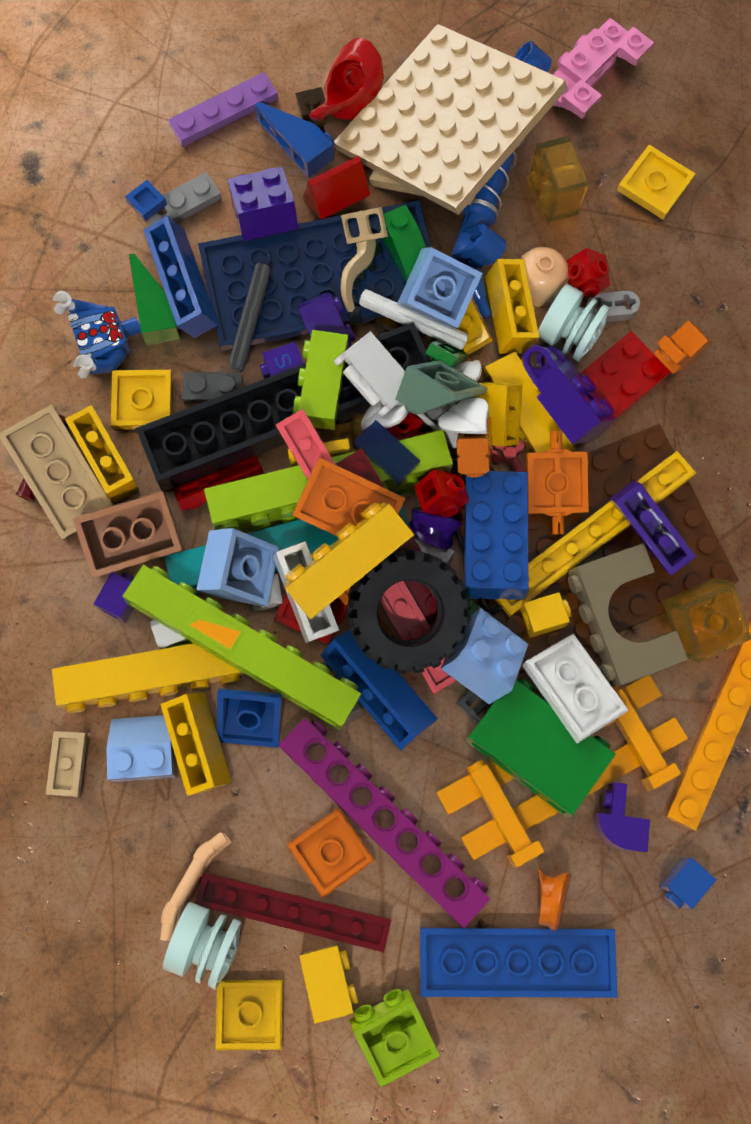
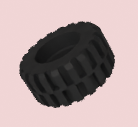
M401 549V551H395L350 587L346 614L350 631L357 645L370 660H374L385 669H394L398 673H406V671L421 673L424 672V668L431 666L434 669L442 665L441 660L447 656L451 658L456 653L454 650L459 642L463 643L466 637L464 634L465 627L470 626L471 616L468 615V608L471 607L470 598L466 596L464 582L458 578L456 571L450 565H447L440 558L422 551ZM402 581H416L425 585L432 592L437 603V616L434 624L424 635L413 640H401L389 635L382 627L378 616L379 602L385 591L392 585Z

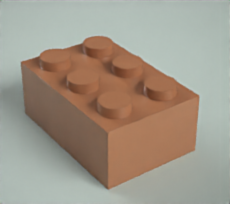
M165 490L73 518L92 578L176 553L183 549Z

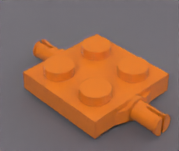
M550 431L551 449L542 453H525L526 472H528V514L552 516V534H565L564 516L572 513L589 512L588 452H571L563 449V431Z

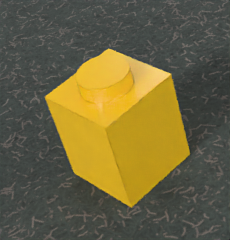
M560 592L525 602L520 608L530 638L564 628L570 622L571 610L567 600H562Z

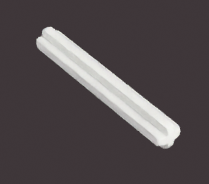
M364 290L360 297L359 304L403 325L414 323L417 331L457 349H463L467 342V333L370 290Z

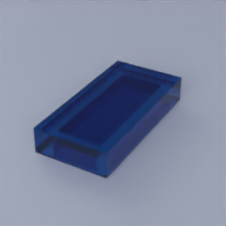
M377 420L354 440V445L359 449L362 448L366 456L398 485L420 465V460Z

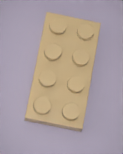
M52 404L0 432L2 443L62 540L77 532L73 518L112 506V503Z

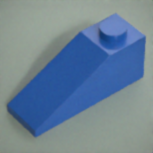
M261 102L255 104L257 122L308 178L334 160V141L327 132L323 133L316 124Z

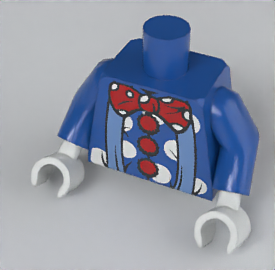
M58 291L53 297L54 301L61 302L57 303L54 307V311L57 314H63L67 309L70 312L67 315L81 354L76 357L73 367H82L78 372V376L86 378L89 374L112 373V370H116L126 359V356L131 353L127 338L141 334L137 316L120 321L115 307L71 299V296L64 291Z

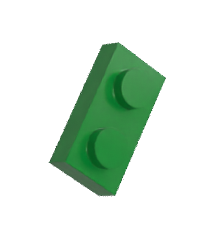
M442 341L432 342L426 351V354L432 357L431 362L441 360L451 367L464 362L468 355L464 351Z

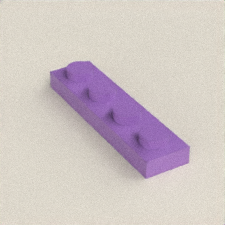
M265 72L168 119V123L179 143L184 147L256 111L255 104L258 102L268 105L278 100V92Z

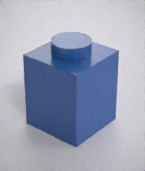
M692 857L682 858L659 887L666 892L664 898L675 908L680 909L683 907L684 909L693 910L717 879Z

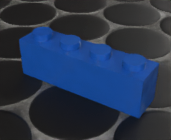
M168 216L144 229L177 327L196 338L218 326L216 315L185 230Z
M350 629L336 637L320 655L340 679L342 677L346 678L358 686L356 691L361 693L358 701L400 751L423 734L438 719L398 672L391 668L385 669L379 666L374 660H370L363 653Z

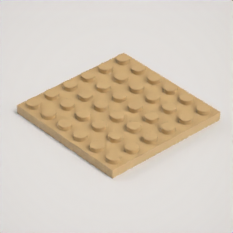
M437 24L382 86L372 102L362 109L334 141L335 148L351 158L359 156L362 164L459 215L567 90L566 80Z

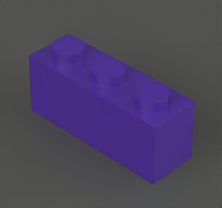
M633 480L610 498V501L642 543H644L658 564L669 575H673L696 557L641 483Z

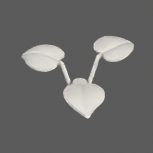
M478 360L460 362L453 367L475 381L479 380L482 372V366ZM482 398L462 400L457 405L451 406L449 411L439 417L438 425L432 422L424 413L416 415L430 426L433 432L443 430L448 448H457L456 440L458 433L487 434L489 406L486 400ZM379 401L373 407L370 406L361 422L362 430L366 428L384 429L395 426L405 419L408 411L405 409V405L399 402L381 417L378 412L384 405Z

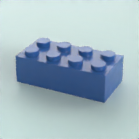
M489 471L480 477H468L465 475V490L469 498V502L464 505L463 582L466 586V596L470 599H525L529 589L528 472Z

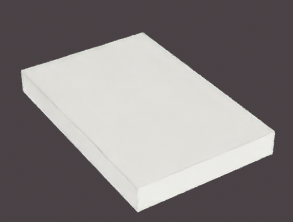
M574 633L527 660L522 665L577 744L628 711V708Z

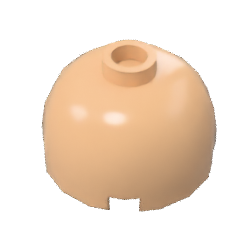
M536 247L525 252L520 259H524L533 305L537 307L549 306L554 302L562 288L569 283V265L565 258L555 249Z

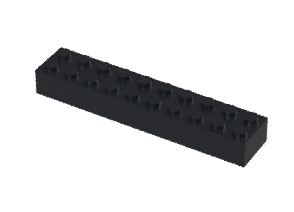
M414 323L376 336L378 341L404 371H406L407 366L431 362ZM306 363L136 428L161 491L170 490L250 457L285 445L286 443L275 425L293 415L295 396H301L302 386H298L300 368H306ZM345 375L343 376L336 425L365 414L371 406ZM314 427V429L316 430V432H319V431H321V430H324V429H322V428H315V427Z

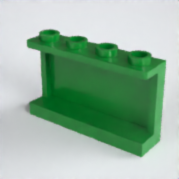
M519 678L518 681H515L511 692L497 699L465 741L566 818L571 817L616 754L610 750L611 745L597 735L595 737L590 735L577 744L546 699H541L533 693L534 688L528 682Z

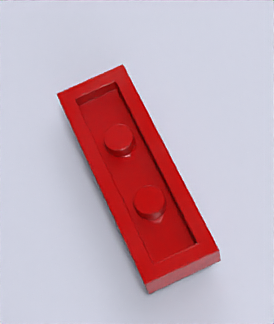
M253 456L176 487L173 491L182 511L196 509L207 501L205 488L262 475L264 471L257 457Z

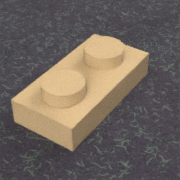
M53 731L46 795L80 798L88 734Z

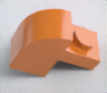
M688 320L671 337L665 335L657 343L660 348L654 354L673 374H676L694 361L713 342L693 322Z

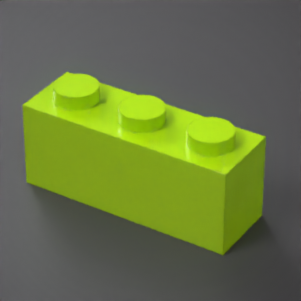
M312 330L310 341L305 340L303 358L307 359L306 368H300L298 386H302L301 396H295L293 414L303 409L315 428L335 430L346 361L339 366L333 361L348 349V335Z

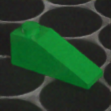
M405 204L383 214L388 237H383L382 239L407 283L422 248H426L419 227ZM379 222V233H380V232H381V226H380V222Z
M129 254L141 334L145 344L151 345L180 340L178 330L180 328L176 325L166 293L135 254Z

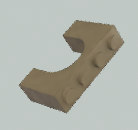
M644 543L568 571L569 587L578 597L581 605L579 606L580 616L583 622L588 624L591 632V646L596 653H599L602 661L601 672L611 686L629 683L688 660L678 631L664 633L643 642H632L620 636L610 622L608 608L614 591L626 582L655 572Z

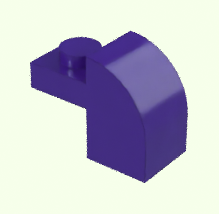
M617 782L608 784V789H604L602 795V808H606V814H593V823L597 834L607 845L615 849L639 853L648 852L650 820L625 816L627 784Z

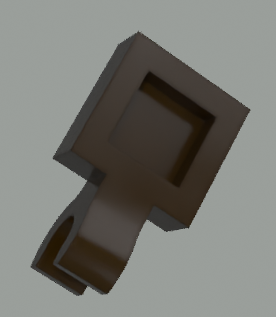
M322 87L295 93L301 118L316 124L323 133L326 132L324 127L326 125L325 118L322 121H316L309 117V113L325 103L326 99Z

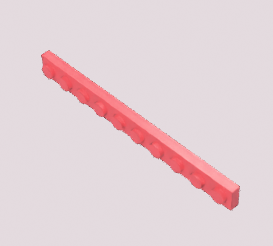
M303 409L275 425L307 480L319 457L335 464ZM404 581L392 585L385 591L379 603L401 640L419 638L431 628ZM442 665L434 669L430 666L424 668V672H421L433 694L457 681L441 669Z

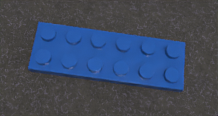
M420 928V997L618 998L615 929L558 928L556 931H553L550 928Z

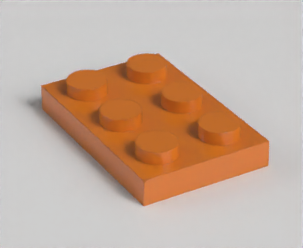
M319 457L292 515L335 535L349 523H353L354 526L364 519L361 513L375 502L380 505L388 503L399 514L406 498Z

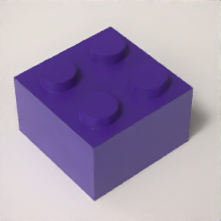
M283 167L268 168L264 171L241 174L227 179L243 242L299 229L295 202Z

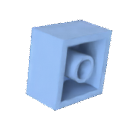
M432 247L422 248L398 303L453 328H458L483 273Z
M480 608L470 615V626L465 627L464 634L466 637L463 643L459 642L454 648L456 653L451 658L445 657L441 669L485 702L491 704L512 691L528 643Z

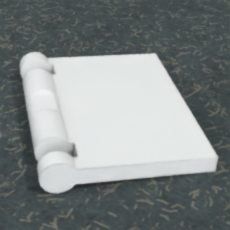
M371 331L333 361L337 366L344 361L348 363L349 366L343 371V374L372 407L379 401L384 405L378 412L381 417L399 403L395 398L405 371Z

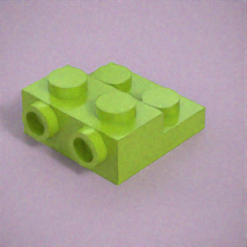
M401 989L389 991L383 998L384 1002L374 1007L370 1004L363 1005L354 1012V1017L349 1019L355 1037L380 1088L440 1056L408 989L403 992Z

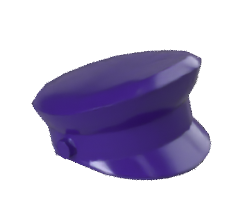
M421 507L411 509L412 518L409 526L420 540L438 549H449L452 547L453 535L463 525L459 519L453 516L443 517L425 513Z

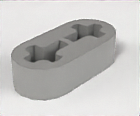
M632 291L599 293L595 297H589L585 305L586 307L594 298L597 300L600 308L603 305L610 307L606 322L624 321L632 319L636 315L640 307V299ZM622 301H626L627 305H632L630 310H626V307L623 305L621 306ZM594 309L593 314L596 315L598 311Z

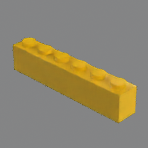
M194 643L52 669L56 706L63 710L66 709L67 713L85 711V706L98 704L99 708L114 706L117 704L116 700L129 698V702L143 701L148 699V694L159 692L160 696H171L178 694V689L191 687L192 691L203 690L210 687L209 683L219 681L222 682V685L236 684L240 682L241 677L247 676Z

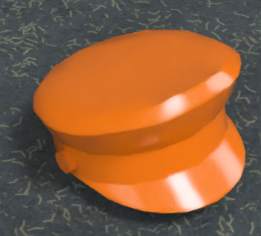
M538 868L541 897L539 925L548 926L553 931H556L560 926L572 875L569 872L552 877L546 876Z

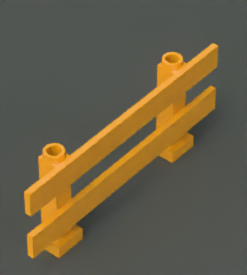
M647 675L621 690L618 686H613L612 688L628 708V711L608 725L616 722L628 744L614 751L616 755L588 795L639 766L643 768L647 777L641 780L647 791L656 789L681 774L675 763L667 765L661 755L688 739L677 719L674 717L647 732L635 710L662 696L651 676ZM482 759L467 767L469 775L436 792L448 815L482 797L491 813L493 820L461 837L473 861L507 842L512 851V854L506 857L513 868H517L545 852L538 840L531 842L525 831L555 815L558 811L537 795L512 809L500 786L514 778L495 763L490 762L486 764Z

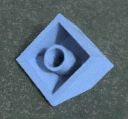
M234 528L209 530L197 591L220 599L268 606L276 566L273 556L279 551V547Z
M163 715L111 719L106 747L107 780L125 782L177 777V760Z

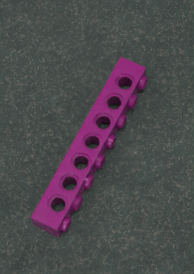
M304 718L278 744L280 749L462 928H465L490 901V898L485 894L489 890L487 886L476 876L470 879L462 871L465 865L454 854L450 853L447 857L438 848L442 843L429 830L424 834L415 825L418 819L408 809L404 808L400 811L392 803L396 798L383 785L378 789L369 781L373 777L372 774L360 763L355 767L347 759L350 753L338 741L332 744L324 737L328 732L318 721L314 719L310 723ZM315 744L322 745L326 749L324 758L319 761L311 760L308 757L309 748ZM337 766L346 768L349 773L347 780L343 783L332 781L330 773L333 768ZM359 788H365L371 794V801L365 806L357 805L353 800V793ZM387 810L392 813L394 823L390 828L384 829L377 825L376 815L378 812ZM403 833H412L416 837L417 845L414 850L404 851L400 847L399 838ZM428 855L437 857L440 862L439 870L435 874L426 873L422 867V862ZM452 878L459 879L463 884V891L458 897H451L446 891V884Z

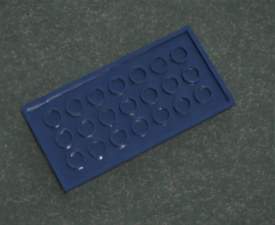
M420 200L382 207L384 214L406 204L419 227L426 248L432 247ZM377 214L369 215L370 228L374 234L379 233L380 221ZM341 215L299 223V229L244 242L242 235L198 243L210 302L219 324L216 326L221 351L233 348L255 265L258 263L269 265L271 274L251 345L308 334L296 305L327 292L332 295V298L338 296L344 310V313L340 315L343 325L355 324L348 319V311L341 296V277L347 263L357 254V242L347 244ZM348 219L350 235L352 237H359L360 231L357 219ZM382 238L376 239L383 248V252L373 258L376 270H366V280L361 282L357 279L360 288L359 290H352V293L357 295L354 306L360 307L362 323L373 321L374 318L383 316L359 304L364 290H370L398 303L406 285Z

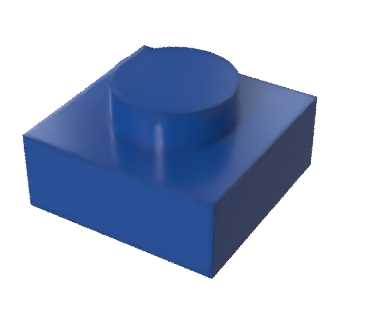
M148 180L125 196L127 203L144 221L167 205L163 195Z

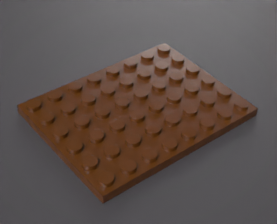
M660 424L588 452L589 512L572 513L564 516L565 534H552V516L528 514V563L609 503L612 496L633 480L638 481L674 453ZM689 481L657 505L696 557L673 575H669L646 548L655 572L622 584L614 591L609 601V618L617 633L734 585L739 581ZM463 506L459 509V512L457 514L453 515V517L459 519L463 524L460 527V531L464 541ZM628 526L576 567L642 544V541L633 529ZM569 573L533 599L560 592L562 600H567L571 610L570 622L564 628L530 638L520 610L511 617L503 609L491 613L493 618L528 643L518 675L526 673L522 665L527 660L573 633L584 648L591 645V632L588 624L584 623L580 616L579 606L581 605L578 597L571 591L568 584ZM484 599L489 608H496L500 605L496 599Z

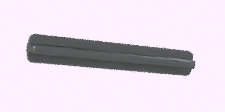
M258 263L255 265L228 363L229 368L233 371L242 372L246 366L271 274L270 266L267 264Z

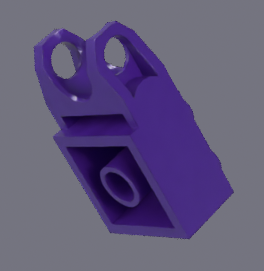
M533 345L523 354L524 368L541 392L537 396L538 400L572 444L590 442L617 420L612 414L614 412L612 405L605 398L600 399L594 391L596 389L594 382L587 375L583 376L560 349L552 346L542 347ZM536 351H539L536 355L538 369L532 367L530 363L531 355ZM544 357L546 358V363H545V365L543 364V358H544Z

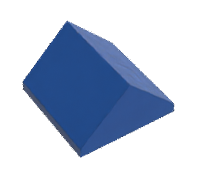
M218 688L217 734L220 742L279 748L284 706L282 694Z

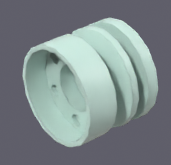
M566 284L555 298L538 329L539 339L553 347L563 337L566 341L562 352L566 355L574 344L578 347L572 358L579 362L593 348L605 328L610 307L603 305L598 313L594 315L593 311L597 300L593 298L585 308L580 307L584 295L583 292Z
M189 902L170 940L163 962V969L183 977L192 964L197 965L195 982L199 984L204 979L207 971L210 970L208 987L216 990L220 981L229 972L240 943L242 922L233 919L228 931L225 932L223 930L227 916L221 914L214 926H209L210 909Z

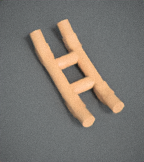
M219 832L210 841L204 842L193 855L194 859L176 891L163 908L160 940H171L177 923L199 884L203 872L206 871L213 858L232 843L225 832Z

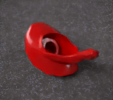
M355 37L342 47L331 65L324 86L325 103L309 113L310 119L322 121L327 115H333L338 119L353 120L377 96L383 84L384 73L381 55L372 42L364 38Z

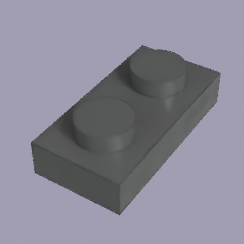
M184 372L183 403L200 404L243 387L242 373Z

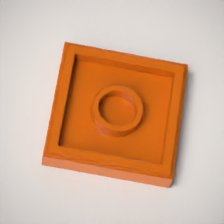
M339 807L287 844L322 898L375 861Z

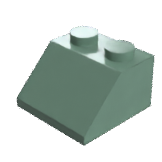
M439 360L407 366L395 400L404 404L407 411L413 414H422L453 406L462 400L486 394L488 388Z

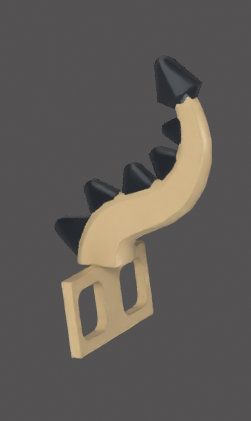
M382 207L341 215L347 244L357 242V254L347 263L341 277V296L348 311V319L357 325L362 324L360 307L354 306L357 295L353 294L352 290H359L360 286L357 279L364 282L366 280V270H376L373 258L383 252V248L376 241L378 238L388 237ZM370 214H377L379 216L380 233H372L369 223ZM348 219H357L360 231L359 237H352L350 235Z

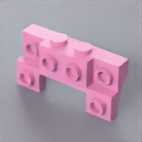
M611 18L599 29L594 28L587 36L583 34L576 42L574 49L570 53L565 52L558 60V70L553 75L566 80L567 90L553 106L565 108L583 119L586 112L601 100L602 95L592 86L615 64L617 56L636 66L638 60L647 51H651L654 42L635 27L627 31Z

